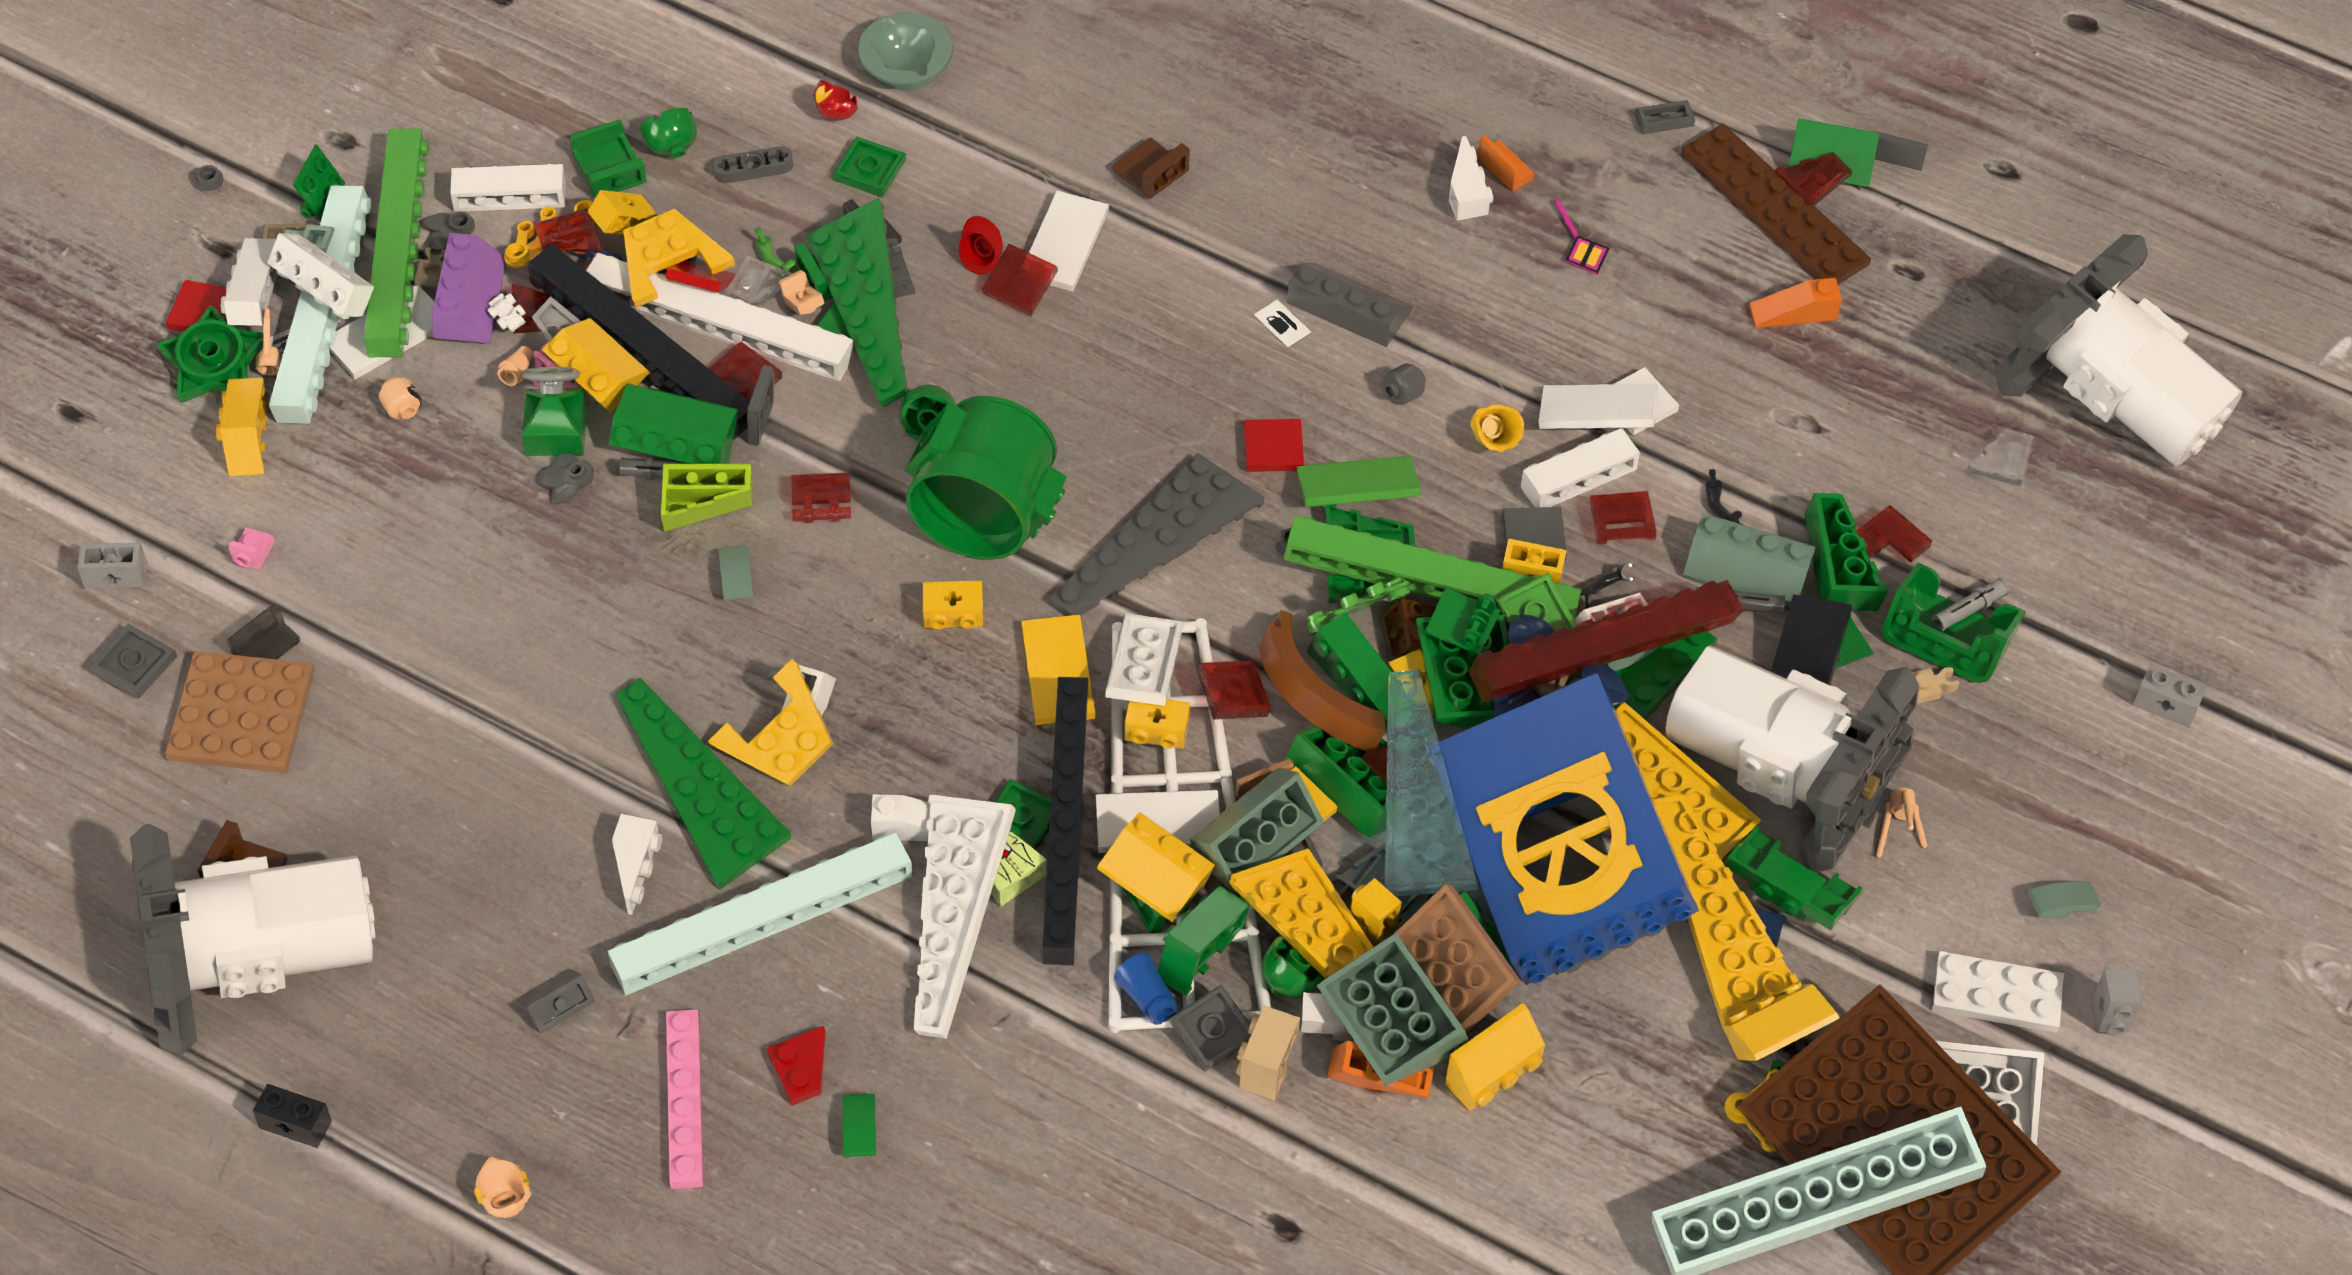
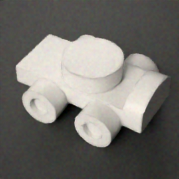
M503 293L489 302L491 307L487 311L492 318L500 317L496 322L502 330L508 327L513 332L525 323L522 316L526 312L520 304L515 308L513 307L516 300L511 293H508L506 296Z

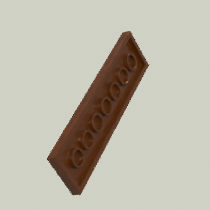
M1724 123L1682 148L1681 155L1815 279L1836 278L1839 285L1870 265L1871 257Z

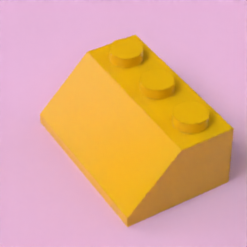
M591 318L563 328L542 349L558 367L578 369L580 376L574 379V381L610 414L618 407L626 385L628 383L639 385L650 373Z
M1139 812L1122 830L1099 863L1097 869L1173 922L1203 889L1215 865Z
M1801 981L1785 987L1783 989L1785 994L1776 999L1771 995L1756 1003L1758 1008L1748 1013L1746 1009L1730 1015V1022L1723 1025L1722 1028L1738 1060L1757 1061L1839 1019V1016L1813 984L1802 985Z
M1524 1003L1520 1004L1450 1054L1445 1085L1469 1111H1472L1477 1106L1483 1107L1494 1098L1495 1093L1502 1088L1505 1090L1509 1089L1518 1081L1520 1075L1527 1070L1528 1072L1534 1071L1543 1062L1545 1043L1527 1006Z

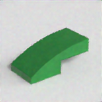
M875 1093L843 1095V1157L876 1156Z

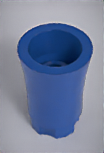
M1140 953L1123 962L1116 970L1114 975L1115 982L1128 993L1143 1014L1149 1017L1153 1024H1162L1176 1014L1178 1010L1173 994L1164 983L1150 954Z

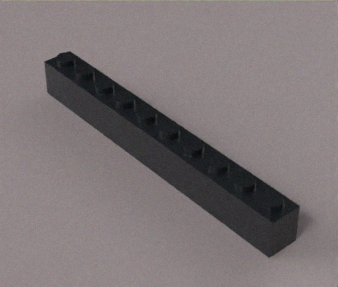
M554 244L548 246L528 262V278L536 289H542L549 297L551 296L580 321L591 318L650 372L648 376L656 386H662L669 393L737 408L738 414L733 440L748 428L747 409L750 404L749 400Z
M1058 677L1043 931V964L1074 966L1088 678Z

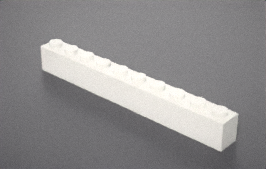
M597 253L586 270L641 314L839 382L854 358L853 339L843 334L826 331L819 326L809 325L792 317L779 315L766 308L747 304L740 299H732L717 292L665 278L666 274L654 273L648 276L657 291L658 299L635 308L632 301L628 263L613 256Z

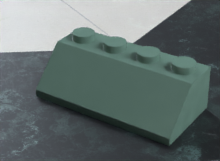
M1702 513L1682 578L1723 590V587H1728L1730 591L1785 595L1784 609L1789 610L1793 594L1801 595L1816 547Z
M1277 768L1189 840L1196 852L1215 865L1211 873L1233 894H1238L1229 883L1232 874L1283 857L1322 825L1324 820L1299 772Z

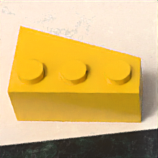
M229 379L227 390L222 391L223 407L219 408L220 424H216V436L218 441L223 442L229 476L264 474V464L261 452H265V442H261L262 430H266L267 396L264 379Z

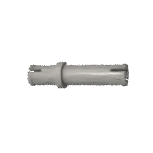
M1997 578L1994 582L1983 588L1977 587L1973 589L1971 595L1932 615V626L1936 630L1943 632L1946 628L1965 619L1976 611L1988 609L1992 602L2008 595L2010 592L2008 583L2003 578Z

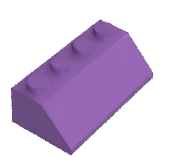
M449 233L432 311L433 338L480 343L491 342L495 318H492L487 309L491 307L489 302L500 295L506 263L504 255L478 235Z

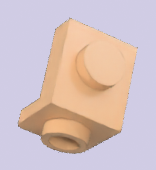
M800 270L779 281L785 304L800 316L810 314L817 307L825 304L822 294L809 285L804 271Z

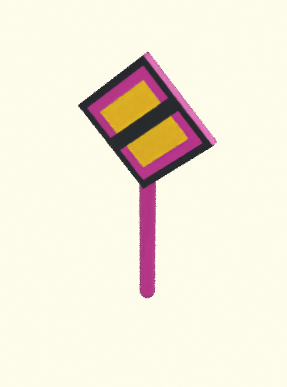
M1555 199L1554 202L1575 239L1565 262L1598 275L1610 248L1579 236L1560 200Z

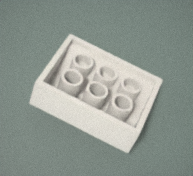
M1936 1041L2037 1146L2044 1052Z

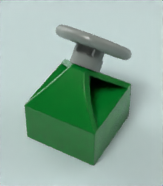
M536 367L525 369L522 372L524 379L539 381L540 389H526L522 439L526 456H557L564 453L584 456L588 413L584 389H563V381L579 378L580 371L578 369L570 367Z

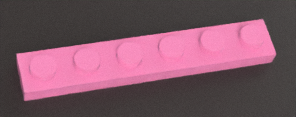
M698 1009L666 1012L670 1188L703 1187Z

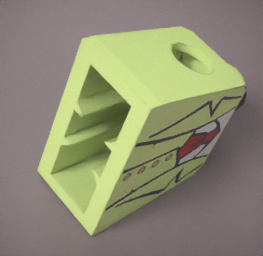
M1009 832L991 891L993 898L1000 907L1047 876L1046 859L1012 832Z

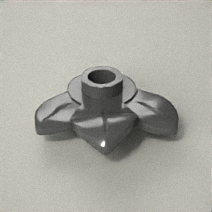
M458 211L452 215L438 213L423 220L424 226L433 232L426 243V248L431 247L432 251L446 249L449 233L470 235L475 229L474 219L464 211Z
M564 453L554 457V466L544 469L540 473L537 482L542 486L553 488L552 503L560 504L575 497L579 488L587 487L593 480L594 470L588 461L578 460L575 455Z

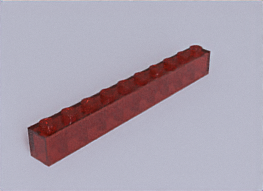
M1728 580L1719 583L1710 581L1697 590L1692 591L1691 588L1677 593L1672 598L1662 596L1655 599L1649 605L1637 604L1621 614L1614 611L1605 615L1601 620L1594 622L1593 619H1589L1570 630L1568 627L1560 628L1553 632L1551 636L1543 637V635H1537L1519 646L1517 643L1509 644L1500 652L1486 651L1476 657V662L1468 672L1485 703L1582 672L1583 668L1589 665H1604L1732 624L1744 610Z

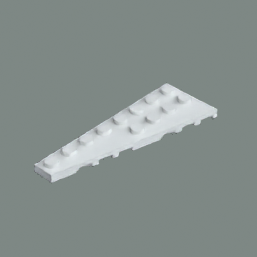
M930 795L928 800L930 803V819L927 820V830L929 831L928 847H925L927 867L926 877H923L921 908L923 930L922 937L919 939L921 962L918 965L917 975L920 977L919 994L916 996L914 1031L918 1035L947 1039L1016 809L1012 804Z

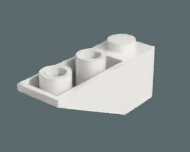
M1462 136L1449 193V202L1457 221L1488 215L1489 205L1493 202L1492 190L1490 187H1486L1484 170L1476 162L1475 147L1470 146L1466 136Z
M621 814L612 843L627 913L632 915L636 904H641L644 895V886L642 885L645 878H650L653 869L652 857L654 852H659L662 834L658 832L657 821Z

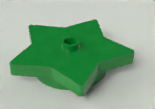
M210 306L200 320L188 327L180 336L159 342L157 344L159 351L178 369L177 397L179 402H186L213 390L226 391L229 379L248 378L247 366L263 348V333L236 329L234 326L228 325L213 306Z

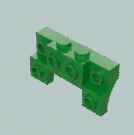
M1756 825L1752 832L1741 843L1737 844L1727 857L1725 867H1729L1731 871L1751 882L1750 890L1754 891L1761 899L1769 900L1779 906L1786 914L1795 916L1802 921L1807 916L1827 929L1832 930L1842 915H1846L1855 903L1863 888L1858 886L1856 889L1839 878L1840 874L1837 872L1825 885V878L1778 851L1782 846V839L1779 838L1776 841L1761 832V827Z

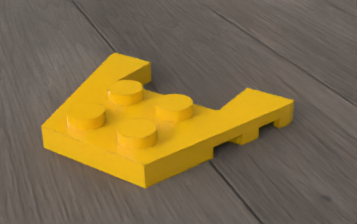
M675 209L623 230L632 301L635 308L658 299L657 291L649 279V275L698 254L701 255L712 275L735 266L734 258L730 253Z
M793 659L773 677L793 700L759 734L747 743L731 724L726 723L708 740L710 745L788 786H791L834 744L823 718L813 701L808 684L801 674L800 666Z

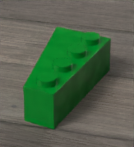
M1347 612L1317 630L1306 652L1349 699L1384 713L1385 733L1412 716L1417 707L1414 700Z

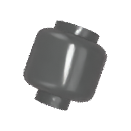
M1408 363L1402 364L1388 371L1384 376V393L1395 404L1404 405L1423 394L1426 382L1425 376L1418 367Z

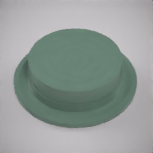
M901 12L884 16L870 24L860 38L858 52L863 67L880 82L891 88L912 90L929 84L940 73L944 72L952 58L953 43L947 29L937 20L919 13Z

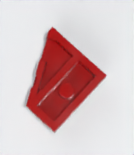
M824 1026L767 1048L768 1056L791 1106L821 1094L826 1041Z

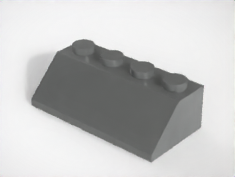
M1314 262L1302 263L1289 281L1288 304L1384 347H1387L1413 307Z

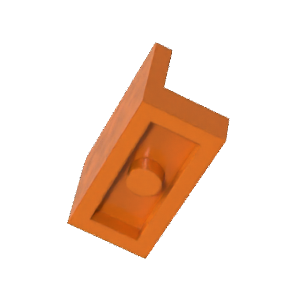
M1486 135L1480 138L1478 159L1512 192L1533 180L1534 172L1500 139L1492 142Z

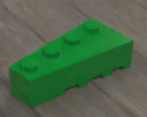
M1814 493L1804 514L1810 545L1816 547L1813 555V564L1819 598L1851 604L1852 610L1878 611L1888 593V589L1885 583H1881L1877 575L1879 570L1875 562L1870 561L1866 552L1867 545L1863 537L1860 538L1855 529L1857 524L1843 495Z

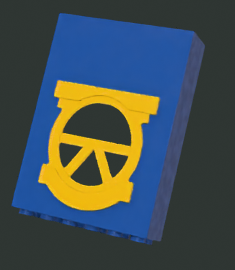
M1598 673L1428 747L1509 960L1525 985L1539 983L1545 980L1547 976L1558 971L1570 970L1579 962L1589 958L1600 957L1607 950L1617 946L1628 945L1635 938L1647 933H1656L1663 926L1675 921H1684L1699 911L1614 705ZM1581 795L1595 801L1606 813V815L1517 852L1516 839L1521 821ZM1611 829L1612 838L1608 855L1602 854L1583 841ZM1567 847H1571L1599 866V869L1587 879L1575 884L1559 886ZM1551 855L1545 882L1536 879L1524 868L1525 865Z

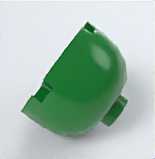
M687 108L665 110L661 112L663 117L654 120V117L651 116L641 124L640 130L647 146L656 154L679 158L686 154V150L692 146L696 139V122L692 112L689 113Z
M932 384L920 385L909 391L903 399L900 410V422L905 428L906 434L918 441L924 428L949 402L955 405L954 398L950 393L940 386Z
M1280 936L1275 938L1264 955L1262 971L1265 980L1268 982V988L1274 994L1301 998L1303 997V992L1312 993L1325 978L1290 943L1282 941L1284 937Z

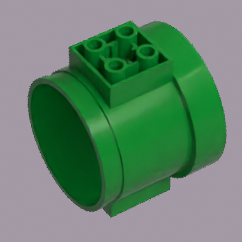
M974 396L964 399L957 405L949 402L924 428L904 469L905 472L914 477L906 495V504L911 518L930 539L957 554L975 559L994 560L1016 553L1029 537L1034 539L1043 524L1047 526L1052 521L1056 513L1053 507L1059 503L1065 493V489L1062 487L1067 476L1052 467L1057 455V444L1051 430L1035 413L1016 402L1004 398Z

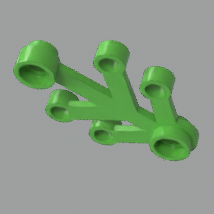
M1397 578L1385 584V588L1382 582L1370 586L1366 589L1368 596L1365 595L1358 598L1356 593L1348 595L1339 600L1342 607H1336L1326 612V615H1324L1323 611H1319L1306 617L1308 621L1306 624L1307 629L1312 636L1316 634L1319 628L1345 612L1348 614L1354 611L1358 612L1386 597L1389 603L1398 600L1400 597L1403 598L1411 593L1408 588L1410 583L1409 581L1402 582L1401 578Z

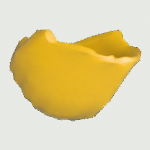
M1492 404L1488 407L1479 408L1470 420L1471 429L1476 440L1489 450L1503 452L1507 449H1513L1522 440L1524 435V421L1520 412L1507 405Z

